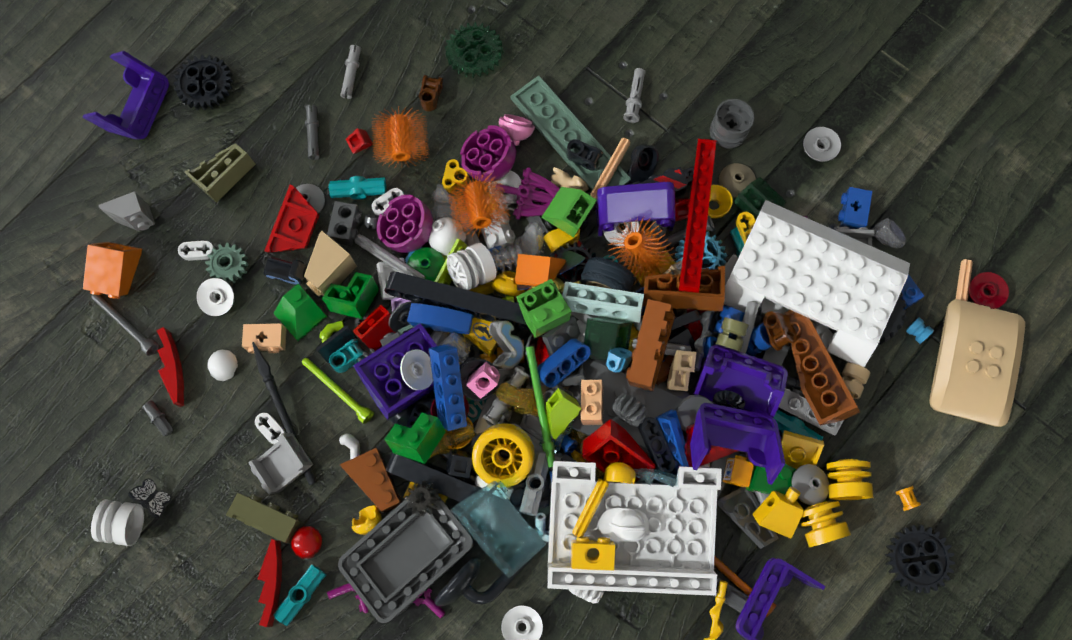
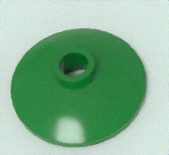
M421 248L409 257L407 265L423 274L425 279L435 281L445 261L441 253L435 249ZM424 261L429 262L427 266H422V263Z

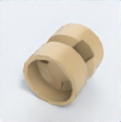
M846 363L842 371V379L853 399H859L864 390L862 384L867 383L870 371L858 364Z

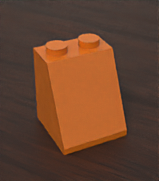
M112 242L89 244L87 247L83 289L89 290L91 294L95 295L108 294L109 298L115 299L127 295L142 249Z

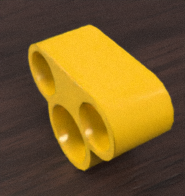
M455 159L447 162L442 179L444 190L451 193V191H455L454 186L461 188V184L464 186L467 185L465 182H469L467 172L460 168L459 162ZM460 174L466 176L462 180L455 179V177Z

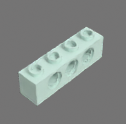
M565 282L562 297L572 312L640 323L644 294Z

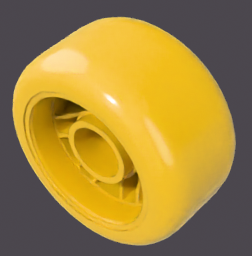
M507 423L496 424L487 428L475 442L472 451V463L477 475L487 484L499 488L512 487L523 481L529 474L535 458L534 445L529 435L518 426ZM506 450L510 456L503 458L499 451Z

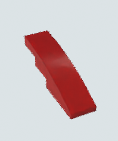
M162 327L157 330V333L164 347L157 351L165 367L158 370L173 404L182 407L184 406L182 365L171 332Z
M274 539L270 541L258 576V580L265 581L258 601L266 604L259 623L260 626L264 627L273 626L275 619L273 615L278 608L282 583L281 542Z

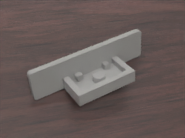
M785 388V393L778 407L834 436L837 434L844 420L820 426L806 398L803 397L804 394L794 388L792 391Z

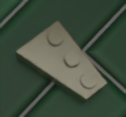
M236 143L215 154L216 157L208 162L204 160L199 163V167L191 171L189 169L184 171L215 202L221 199L256 165L250 156Z
M237 493L226 516L236 518L244 522V524L252 526L280 541L291 543L292 536L301 521L296 519L298 515L286 511V513L278 511L279 506L271 502L266 505L261 502V497L251 494L249 497Z

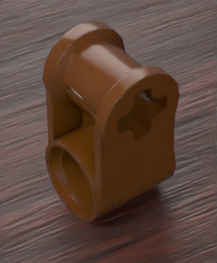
M428 75L423 76L419 98L422 109L425 111L436 109L443 87V78L439 77L436 79L430 78Z
M773 311L765 314L763 323L766 327L770 343L775 350L780 351L788 343L796 342L797 337L787 314Z

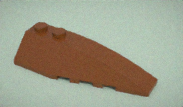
M792 310L785 312L797 337L796 342L791 343L801 390L819 425L839 422L859 413L860 411L810 318Z

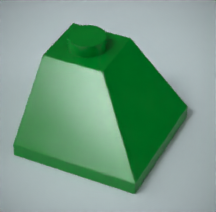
M299 284L282 297L273 313L297 341L327 317Z

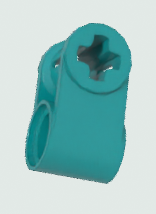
M357 338L350 340L342 348L330 355L329 363L336 372H346L359 362L358 358H364L363 352L366 351H363ZM338 359H344L342 365H335V362Z

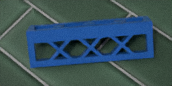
M669 410L657 416L656 420L675 460V468L672 474L677 476L679 466L689 467L685 455L686 443L676 410Z

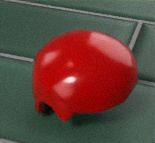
M312 526L299 528L291 540L292 550L296 556L302 559L313 558L322 545L321 534Z

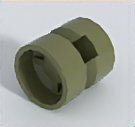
M724 317L721 326L723 332L719 333L716 344L741 352L744 343L742 337L746 336L749 325ZM729 333L736 335L734 340L728 338Z

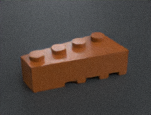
M718 266V269L709 270V268L702 269L699 293L679 291L681 274L671 275V273L645 277L644 307H646L647 300L650 299L672 304V308L723 311L725 266Z
M647 300L641 329L638 333L637 345L632 353V365L628 368L626 379H628L630 386L654 391L675 320L672 304Z

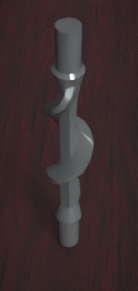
M716 311L701 313L702 319L700 323L703 331L701 337L694 343L695 352H697L694 369L696 371L700 370L702 359L705 356L703 349L706 339L713 334L709 330L712 314Z

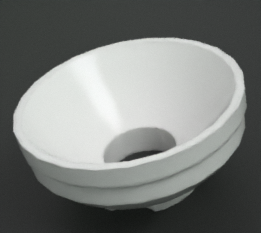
M509 171L500 181H495L497 184L501 183L502 185L519 188V185H522L520 177L513 171ZM500 193V198H496L510 203L515 201L517 196Z

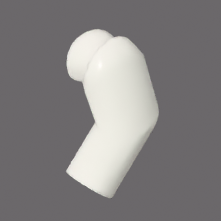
M346 433L342 435L339 441L341 445H345L350 449V460L359 456L360 442L351 434Z
M538 513L535 519L538 539L542 542H549V531H545L546 516L544 513Z

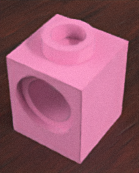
M485 362L469 376L467 386L481 399L498 385L500 379L499 371L494 366H490Z

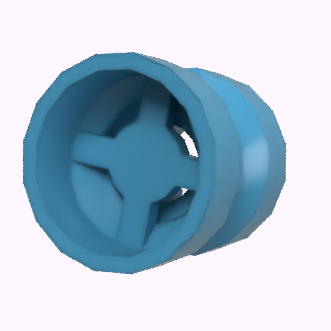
M918 317L905 331L909 335L916 336L915 340L921 344L934 330L930 326L925 327L924 321Z

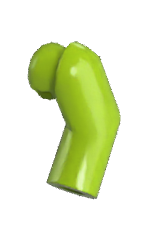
M343 321L330 323L324 327L320 333L322 343L330 338L334 332L344 327Z

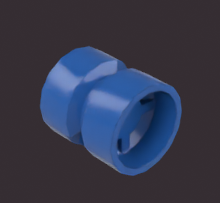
M724 305L723 311L720 313L722 319L717 321L713 331L717 333L723 332L721 326L724 317L742 322L745 313ZM729 333L728 338L735 339L736 335Z
M764 323L754 327L746 351V354L750 356H755L763 350L765 351L772 347Z

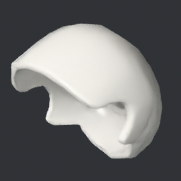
M222 349L214 352L208 360V370L211 376L220 381L231 379L236 368H238L236 356L229 350Z

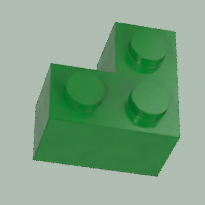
M356 272L347 287L331 283L322 299L330 312L363 319L379 288L373 276Z
M421 413L412 428L395 423L384 440L394 454L425 464L446 433V430L438 417Z

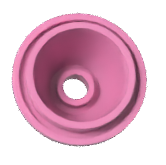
M504 114V117L499 118V127L508 133L516 146H519L521 140L528 138L535 129L532 121L523 117Z

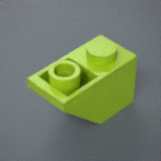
M557 388L546 402L549 430L554 439H557L560 434L565 432L569 423L579 415L581 410L577 399L560 388Z

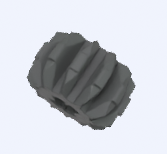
M626 393L618 396L612 407L620 419L636 427L644 421L648 413L645 405Z

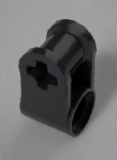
M577 139L571 140L567 145L566 156L568 160L588 170H596V163L603 155L602 150ZM571 149H578L579 152L574 153Z

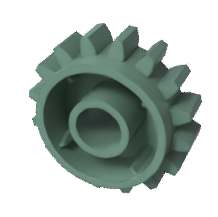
M226 243L225 247L219 244L218 250L212 249L213 255H207L210 261H205V264L209 266L206 268V271L210 274L211 278H219L227 283H236L237 279H242L243 273H247L245 268L249 264L245 260L248 257L235 244L232 247L229 243ZM230 261V264L224 267L225 264Z

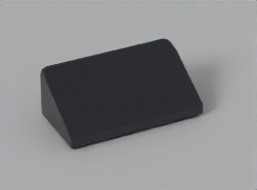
M345 325L319 345L316 350L329 363L332 353L357 337Z

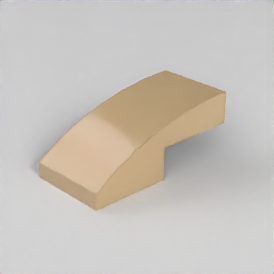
M676 351L669 371L667 389L688 391L690 372H694L697 352Z

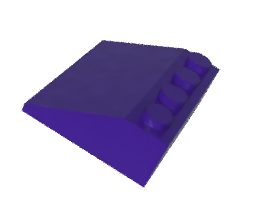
M421 323L353 365L374 402L387 420L434 390L433 382L428 388L423 390L410 388L404 382L400 370L402 358L407 352L418 349L430 356L429 348L437 346Z

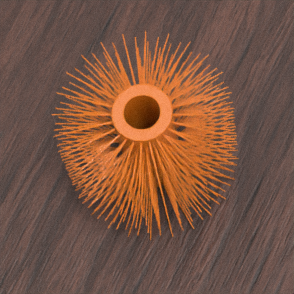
M399 106L398 114H390L389 119H383V121L376 120L373 122L378 123H372L376 124L374 127H377L372 128L377 129L372 130L376 132L374 134H377L372 136H376L375 139L380 140L378 141L380 142L379 144L377 142L372 143L381 145L377 146L380 147L377 148L380 149L378 152H381L378 154H386L384 156L389 158L387 159L388 161L392 159L398 161V164L399 161L401 163L402 161L406 162V160L411 162L410 158L415 160L417 158L414 157L420 158L421 156L419 155H424L425 153L417 154L421 153L417 152V150H425L426 147L424 146H428L425 145L427 143L424 140L428 138H424L426 136L423 135L428 133H423L427 131L423 130L426 128H422L427 126H423L424 123L418 124L421 123L419 121L414 122L415 119L411 118L413 115L408 117L406 116L408 113L405 115L403 113L399 114Z
M475 175V182L470 180L469 184L465 182L467 186L461 184L462 187L456 189L459 191H451V194L460 197L452 201L454 204L451 205L455 209L451 207L450 209L460 211L455 214L456 217H452L455 219L459 218L457 220L462 221L459 222L462 227L466 226L471 229L474 227L476 230L488 229V226L492 228L490 224L496 223L492 221L500 222L501 220L498 219H509L504 216L505 218L500 217L502 216L501 214H506V212L501 213L500 211H503V209L507 210L503 207L507 206L502 202H507L503 199H496L501 196L500 193L502 191L499 188L503 190L504 188L496 187L492 184L489 185V182L485 186L484 184L488 177L481 182V180L476 181Z
M635 220L634 230L632 227V230H628V235L625 233L627 237L621 236L624 238L623 243L613 242L608 245L624 244L622 247L620 245L619 247L616 246V248L622 249L616 252L621 253V256L618 255L615 259L622 257L619 263L625 261L623 266L629 265L627 269H632V273L636 271L634 276L639 272V277H641L643 272L644 275L645 273L647 275L646 271H648V275L649 271H651L650 274L652 276V274H656L652 270L656 268L659 271L658 265L663 264V262L659 263V260L666 257L661 255L667 252L663 250L671 242L661 247L668 238L658 243L662 237L656 238L658 233L652 234L655 229L651 230L649 234L650 227L647 228L646 232L644 231L645 226H643L641 232L639 227V230L637 229L636 232L637 222Z

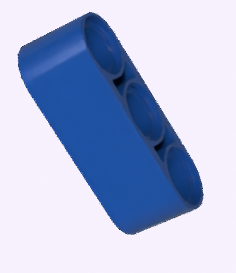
M576 338L569 340L538 366L540 381L547 387L556 386L589 358L590 348Z

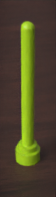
M308 358L302 360V364L357 412L358 420L366 424L373 417L374 412L369 407L359 405Z

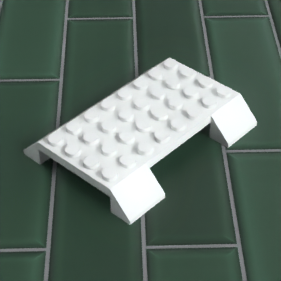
M765 200L725 285L724 305L745 313L748 302H755L760 306L764 298L836 330L837 332L834 333L827 351L850 363L865 367L879 343L906 282L910 263Z
M553 461L547 588L716 596L717 574L714 571L717 490H721V468L699 467L696 471L693 470V467L679 466L675 484H627L608 481L609 486L583 537H589V540L595 541L599 537H604L599 529V520L601 515L611 508L640 510L648 518L649 528L644 538L639 541H613L615 544L614 571L571 568V541L577 538L572 531L597 483L595 481L596 463ZM589 549L587 556L591 558L596 557L598 549Z

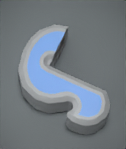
M493 321L489 327L490 335L504 351L492 363L497 369H512L519 364L524 356L523 342L518 336L511 335L514 326L509 321Z

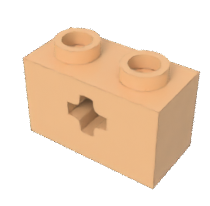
M243 324L242 347L248 353L255 354L252 342H254L260 351L279 353V351L285 350L286 327L283 324Z
M581 380V422L583 425H603L602 380Z

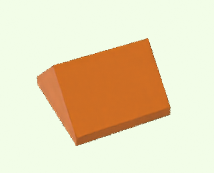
M518 254L515 282L519 285L538 286L550 279L554 281L557 277L556 275L566 263V259Z

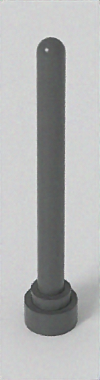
M91 295V298L141 344V350L147 356L153 355L158 350L159 345L153 339H146L100 295Z

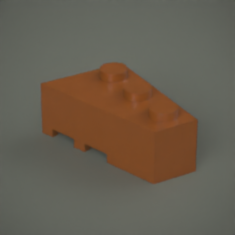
M374 448L340 464L380 511L387 513L402 503L390 472L386 470L387 465L379 449Z

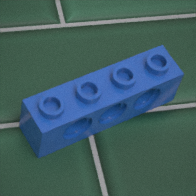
M449 344L429 348L438 418L444 429L448 431L466 427L467 422L458 350Z

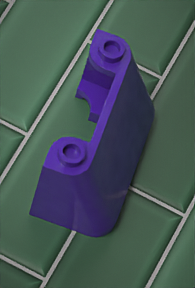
M713 345L707 354L694 395H702L713 402V397L717 392L724 390L732 391L743 397L745 400V410L766 414L774 418L785 393L788 372L780 365L720 345Z

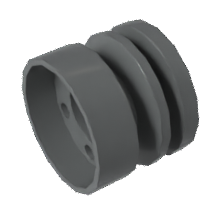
M728 99L723 101L717 107L710 126L711 138L716 140V144L724 148L741 146L753 125V110L742 100Z

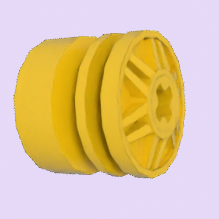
M843 459L827 463V470L836 471L827 474V478L837 480V483L828 485L829 499L862 500L873 498L872 484L862 482L863 478L871 477V472L861 471L871 468L870 462L857 459Z
M825 501L809 506L804 510L801 518L808 516L809 521L801 523V526H812L813 529L805 534L809 547L851 535L847 522H836L835 518L843 515V511L836 513L832 511V508L840 506L839 501Z

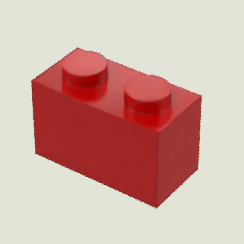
M380 305L353 332L369 349L376 351L382 346L380 340L384 339L383 337L386 334L394 332L389 326L391 314Z

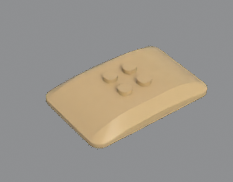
M958 299L948 304L929 399L933 410L995 427H1002L1008 423L1017 385L1025 333V321L1020 315L999 309H990L987 306Z

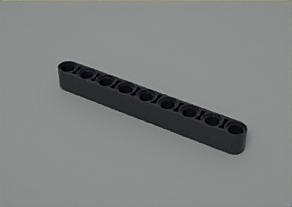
M390 272L384 290L388 295L420 304L469 313L474 318L489 322L509 321L514 328L531 332L524 320L519 303L400 272Z

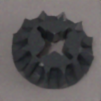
M719 391L713 397L712 403L741 410L745 407L743 397L732 391Z

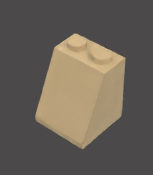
M321 231L304 274L308 281L306 284L318 297L324 296L331 283L340 285L357 265L347 251Z

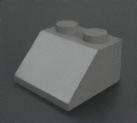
M135 191L99 205V208L115 222L134 230H146L150 226L155 225L150 206Z

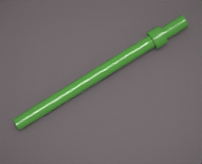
M534 346L526 347L544 442L542 443L543 452L546 453L548 467H553V461H555L553 450H555L554 441H551Z

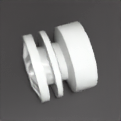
M482 243L468 246L465 251L459 250L456 253L449 254L447 257L448 271L457 288L465 290L474 289L478 284L484 285L496 278L494 260L489 250Z
M107 499L101 501L94 512L91 523V534L94 541L114 542L118 545L133 546L139 539L143 528L144 509L142 505L128 502L122 504L119 501Z

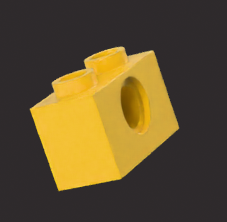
M577 537L576 540L571 541L572 569L614 571L615 544L613 541H610V538L599 537L595 541L589 540V537ZM591 548L598 549L597 556L593 558L587 556L588 550Z

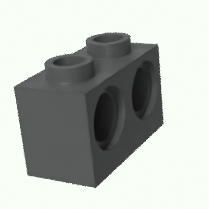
M335 201L327 235L336 243L353 245V240L356 239L358 234L356 229L357 223H360L362 217L356 204ZM346 213H351L349 217L344 218ZM342 230H347L346 234L339 235Z

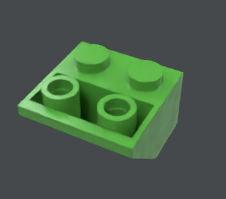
M561 187L541 218L574 238L597 199L580 189Z
M552 279L516 297L524 320L535 338L570 320L572 311Z

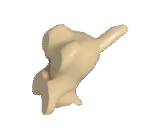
M553 168L555 174L551 175V182L558 188L566 187L580 189L584 192L588 191V185L582 178L575 175L570 177L568 173L558 168Z

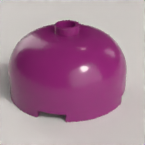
M490 125L480 132L476 130L466 139L461 148V165L474 179L476 175V180L478 181L481 180L483 182L487 177L488 179L485 182H490L489 180H492V178L494 179L493 181L499 180L509 173L515 163L516 147L514 141L499 126Z
M401 195L392 199L388 203L389 206L383 215H379L377 221V235L380 241L390 249L400 253H410L420 249L428 241L434 223L430 209L413 195Z

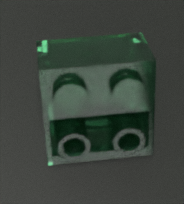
M759 177L737 195L734 204L743 212L751 213L756 221L765 200L781 207L787 201Z
M607 317L587 318L584 344L591 350L589 358L607 361L608 352L611 349L624 348L629 350L633 322Z

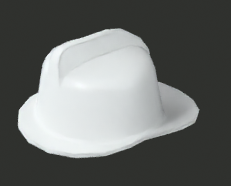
M611 508L605 511L599 520V529L602 535L610 538L611 541L617 542L639 541L644 538L649 528L648 518L637 509Z

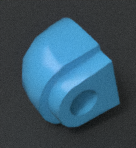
M624 348L611 349L608 352L606 362L608 369L615 373L625 370L631 363L632 352Z

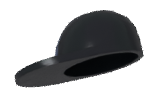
M642 144L635 147L632 151L629 177L633 183L637 181L643 182L652 176L659 160L658 151L654 146Z

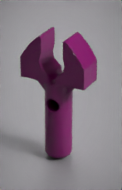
M430 588L424 592L425 599L417 598L414 601L417 606L425 604L439 618L445 615V611L440 606L435 605V602L431 599L430 593L433 590Z

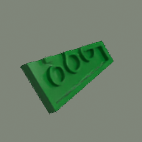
M785 464L773 484L770 485L767 481L765 468L754 465L750 485L746 487V490L758 491L768 495L772 491H777L785 495L789 487H792V477L796 469Z

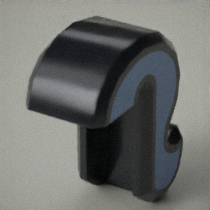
M270 257L267 260L263 274L274 280L279 279L286 283L301 285L305 279L304 274L307 265L295 258L292 263Z

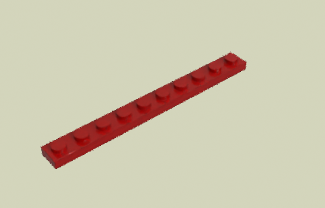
M698 139L679 291L699 293L716 140Z

